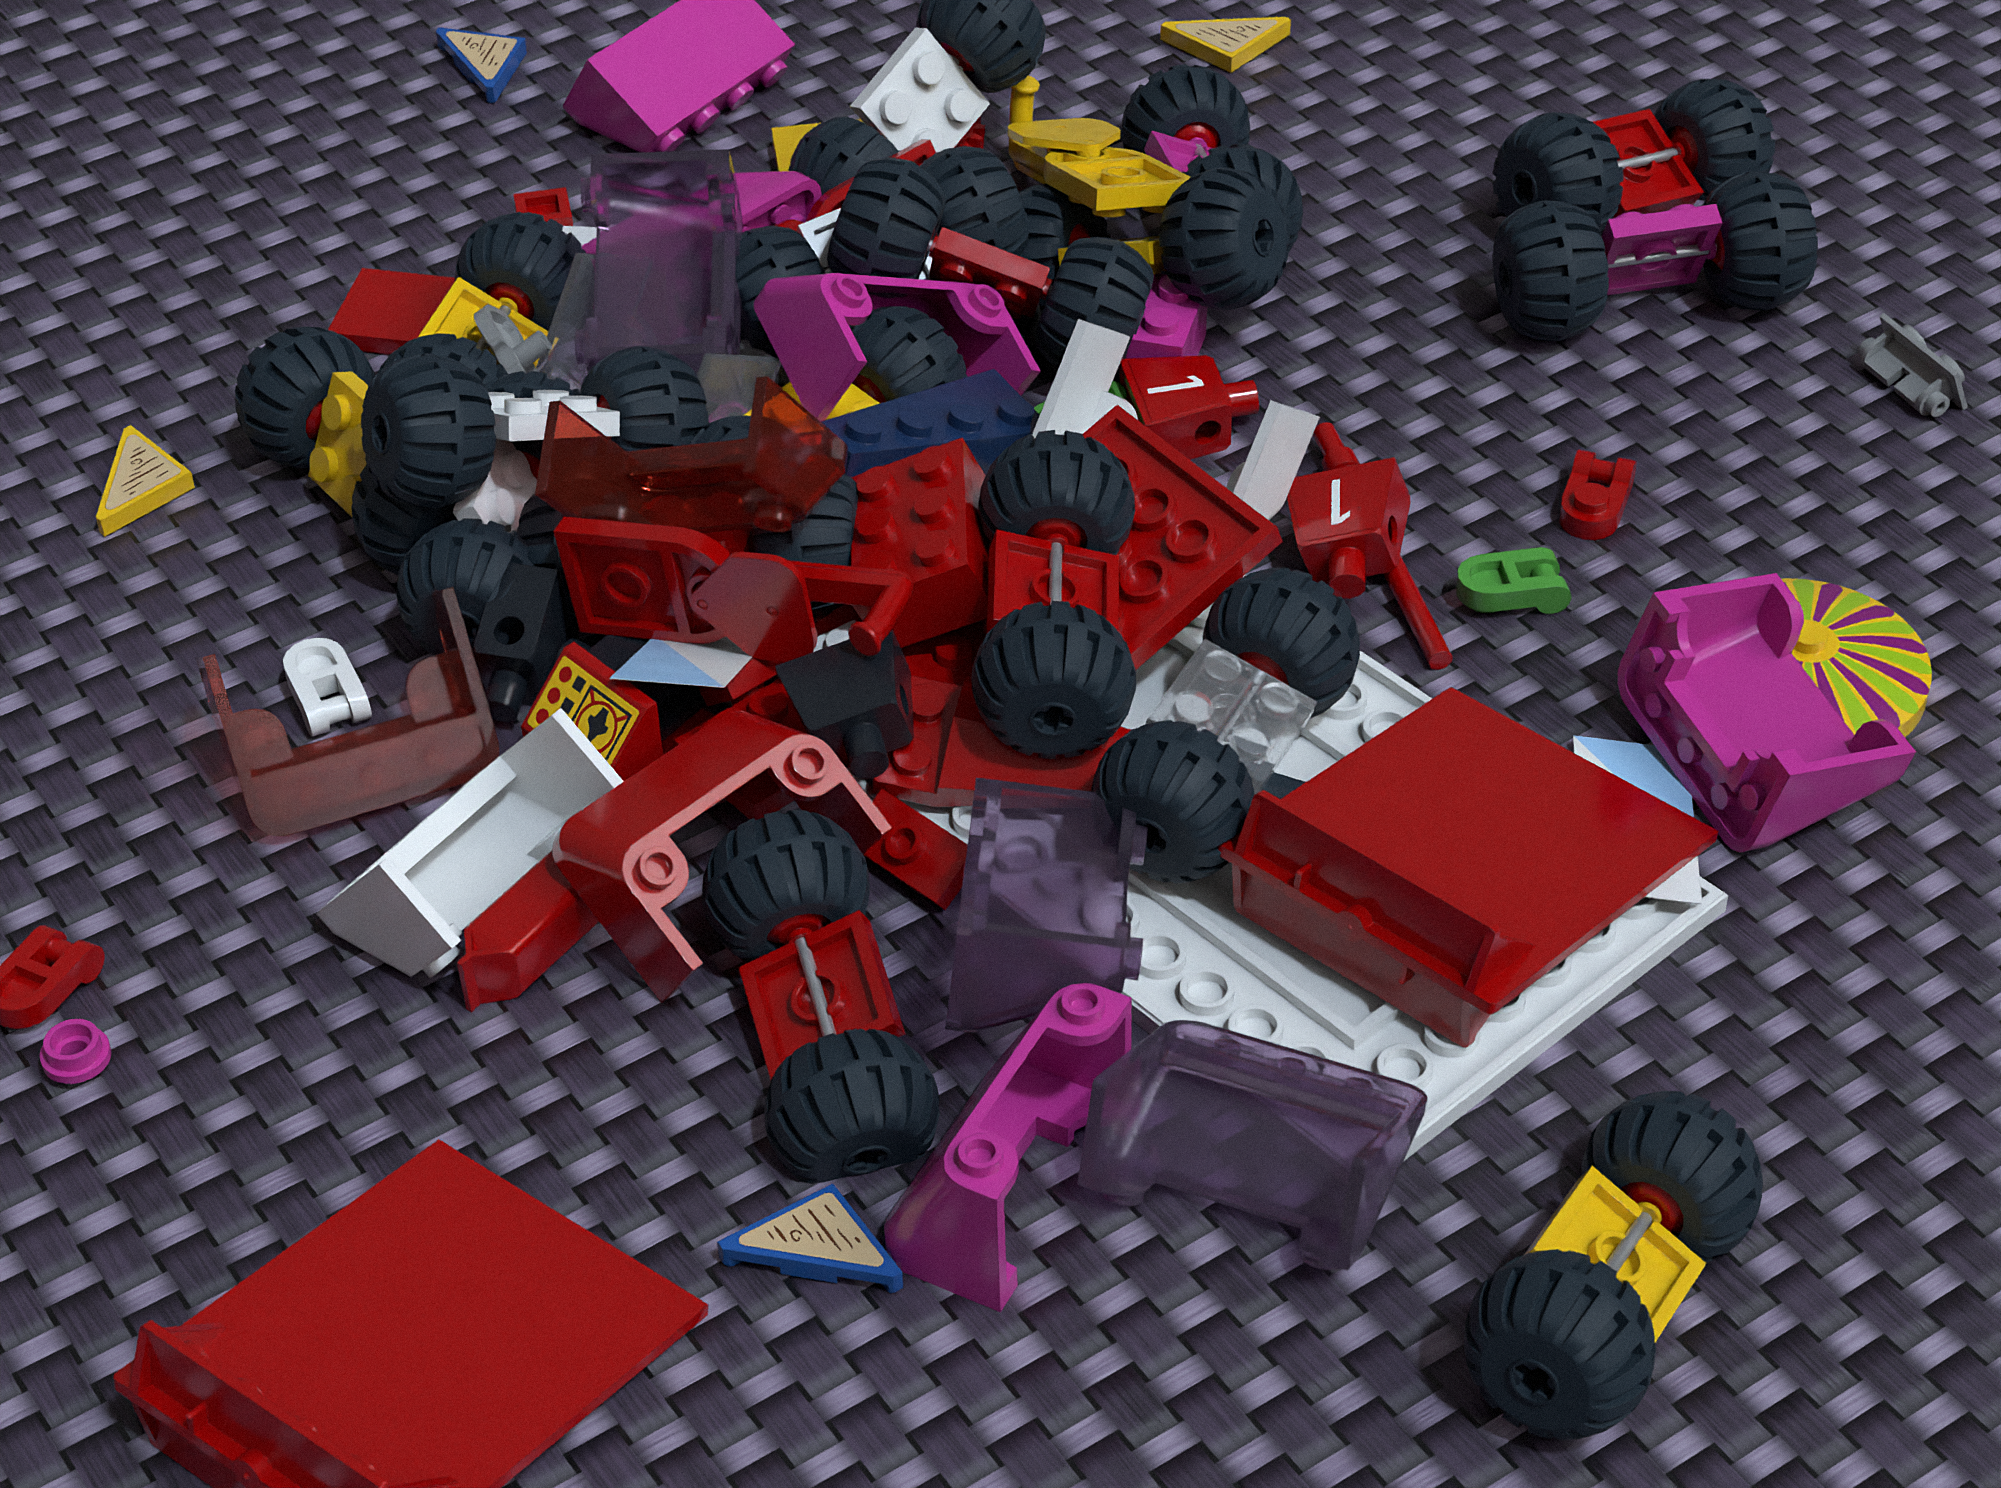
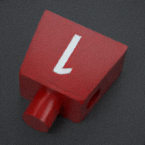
M1207 355L1127 358L1120 361L1119 383L1125 388L1127 401L1135 409L1138 421L1189 460L1226 450L1231 445L1232 417L1258 414L1259 396L1254 380L1224 384L1214 359Z
M1395 457L1294 478L1287 495L1298 549L1309 574L1313 576V581L1319 583L1322 580L1334 589L1333 595L1350 599L1360 596L1365 591L1366 576L1391 572L1398 566L1411 496Z

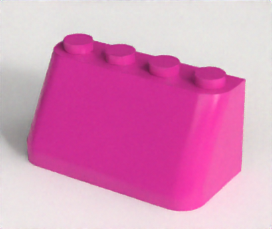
M680 0L587 59L563 104V108L576 123L649 157L657 153L665 157L684 141L685 134L693 129L698 134L705 131L716 121L721 110L727 106L732 111L736 110L754 93V88L760 84L768 88L776 83L788 69L784 62L795 44L755 0Z

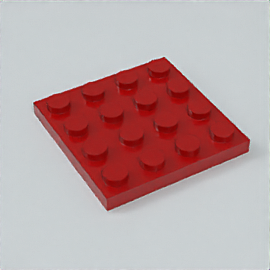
M1116 405L1082 435L1085 439L1092 437L1102 443L1119 459L1127 471L1134 491L1135 515L1127 540L1121 545L1116 555L1119 556V633L1128 645L1135 670H1137L1207 609L1227 587L1247 574L1283 541L1276 525L1119 405Z

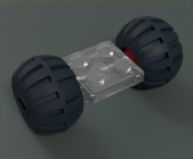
M1269 568L1252 572L1227 587L1217 597L1209 611L1202 636L1203 642L1149 715L1146 724L1132 729L1107 749L1098 764L1091 786L1092 817L1102 841L1107 842V848L1118 860L1123 858L1129 863L1127 867L1139 874L1149 873L1150 879L1167 883L1170 881L1173 883H1186L1213 875L1229 863L1220 857L1222 852L1217 849V846L1242 831L1253 796L1264 788L1309 719L1324 713L1339 701L1353 682L1360 657V640L1356 620L1351 616V610L1342 597H1335L1333 595L1334 589L1321 580L1317 583L1312 580V575L1299 570L1291 571L1289 568Z

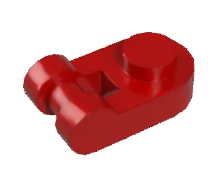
M1578 449L1573 462L1572 472L1561 500L1559 523L1563 530L1571 536L1582 540H1599L1612 535L1619 526L1634 482L1637 461L1621 457L1617 459V462L1596 459V452ZM1601 484L1610 485V487H1605Z
M41 925L34 929L0 965V1025L19 1029L29 1028L43 1022L52 1015L81 982L88 984L97 978L102 970L105 959L102 947L82 939L71 943L67 941L64 932L46 925Z

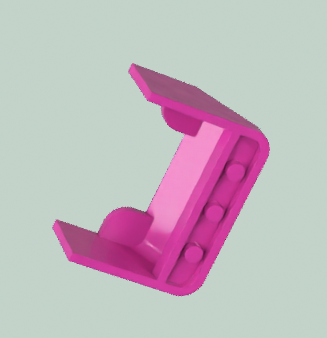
M828 273L770 279L754 301L755 312L812 425H821L822 421L826 420L867 363L849 325L864 323L872 310L880 307L906 306L928 314L929 319H935L945 328L944 333L948 337L951 335L957 344L958 349L956 351L963 356L967 377L995 369L1022 396L1040 372L1037 363L1006 309L1003 298L995 289L985 284L977 285L972 283ZM868 292L906 293L907 296L902 298H882L868 294Z

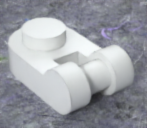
M327 638L306 639L293 645L286 652L283 664L288 687L302 713L304 723L311 737L329 732L330 724L350 718L352 723H357L372 718L366 692L348 656L338 642ZM336 692L341 694L323 701L320 699Z

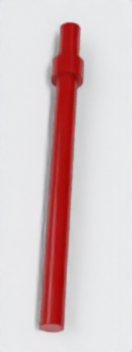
M1324 422L1315 427L1313 437L1324 457L1322 460L1324 471L1360 464L1354 451L1344 446L1332 423ZM1400 555L1398 566L1391 572L1383 573L1428 664L1434 670L1444 669L1450 665L1453 656Z

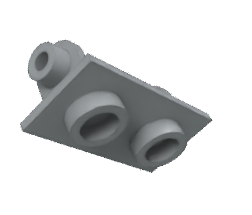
M1885 313L1881 314L1880 320L1884 333L1876 339L1872 337L1867 338L1861 343L1858 348L1861 365L1888 387L1906 374L1905 378L1894 385L1895 392L1923 416H1941L1948 409L1950 400L1964 411L1968 407L1962 387L1965 376L1958 364L1948 355L1943 354L1939 357L1927 348L1922 336L1912 326L1906 324L1901 327Z

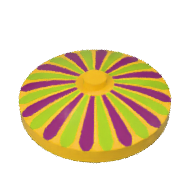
M1781 578L1795 599L1800 603L1804 614L1803 627L1791 653L1853 734H1856L1863 723L1883 719L1890 721L1900 730L1904 737H1907L1919 723L1925 711L1932 679L1931 662L1928 652L1914 629L1892 609L1855 590L1816 580Z

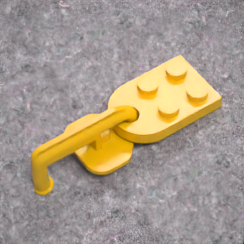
M1028 75L1017 85L1011 87L1008 151L1015 167L1040 183L1049 184L1069 196V201L1092 208L1094 215L1100 217H1121L1126 214L1127 208L1142 207L1147 212L1163 213L1166 203L1173 192L1191 178L1144 153L1107 147L1120 139V128L1106 121L1090 118L1033 121L1034 93L1040 87L1038 80Z

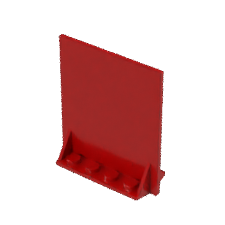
M1450 687L1283 798L1279 799L1265 790L1256 793L1253 796L1242 831L1217 846V849L1222 852L1220 857L1232 863L1233 901L1236 912L1461 1047L1467 1048L1475 1041L1477 1033L1490 1015L1495 1014L1715 843L1719 831Z
M438 1139L181 1326L161 1327L152 1320L140 1326L134 1360L114 1374V1388L131 1401L150 1443L213 1488H501L708 1315L709 1304Z

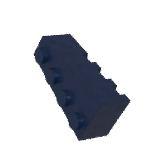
M991 369L822 421L812 465L833 468L849 477L864 473L870 468L884 466L920 453L928 447L939 446L963 437L986 475L990 465L1007 447L1011 446L1016 440L1033 434L1040 415L995 369Z

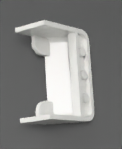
M1078 319L1032 436L1036 438L1038 432L1055 430V434L1064 435L1065 430L1083 434L1116 405H1119L1138 420L1135 409L1127 400L1108 392L1130 339L1129 336ZM1271 400L1246 461L1233 471L1226 488L1266 519L1270 520L1284 505L1320 417Z
M560 708L475 775L324 905L316 914L333 934L404 974L412 977L420 970H423L431 978L461 952L456 947L461 941L459 938L462 934L461 931L552 850L554 838L565 822L624 781Z

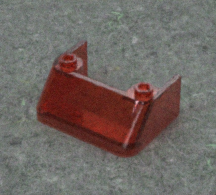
M768 376L756 377L749 433L746 439L626 452L560 400L549 402L535 495L566 517L683 527L700 533L761 528L772 532H784L790 530L793 524L804 521L843 477L846 470L848 446Z
M454 587L432 591L437 625L445 653L424 658L410 669L405 681V694L411 714L296 748H290L284 726L272 713L262 709H246L233 713L215 654L196 657L222 749L248 817L259 830L273 836H288L467 783L499 756L498 738Z

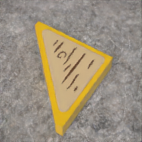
M1287 17L1168 21L1160 25V40L1232 73L1290 35L1291 19Z
M132 425L123 429L96 514L99 532L104 537L195 488L191 471Z

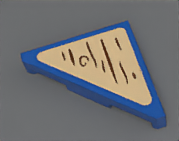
M438 27L436 30L438 47L441 50L448 51L454 58V65L471 83H476L486 94V100L490 104L497 101L527 54L526 42L523 37Z
M834 1184L717 1241L719 1259L728 1267L745 1261L780 1267V1274L832 1283H837L838 1277L879 1283L889 1293H895L903 1288L901 1269Z

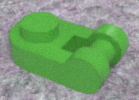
M1538 547L1475 555L1464 560L1457 571V597L1461 603L1480 613L1537 607L1542 613L1554 614L1564 610L1571 601L1569 587L1565 579L1559 576L1560 566L1554 552L1548 548Z

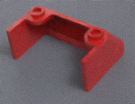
M728 712L570 817L556 834L552 852L557 867L661 1003L671 997L703 964L662 910L676 900L684 891L689 878L687 861L680 849L670 838L671 834L764 770L784 794L794 799L801 810L808 811L809 813L815 812L830 818L848 832L863 856L892 828L837 755L823 740L748 712Z

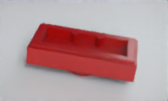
M881 788L872 802L892 828L864 856L946 911L983 856L974 848Z

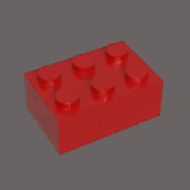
M963 437L939 446L928 447L920 453L884 466L870 468L862 474L851 477L857 483L859 491L853 542L851 544V566L902 571L910 575L914 585L912 596L893 627L900 647L902 648L986 619L990 544L987 542L983 532L978 507L980 490L985 474ZM852 605L862 620L872 608Z

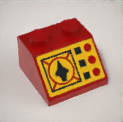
M572 642L564 647L521 725L523 737L561 708L623 781L663 756L657 702L627 680L610 679L615 671L577 643Z

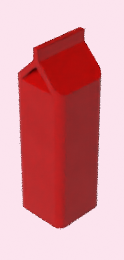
M552 850L464 928L466 955L457 962L466 1010L472 1012L480 1004L510 1000L520 996L599 922L557 867Z

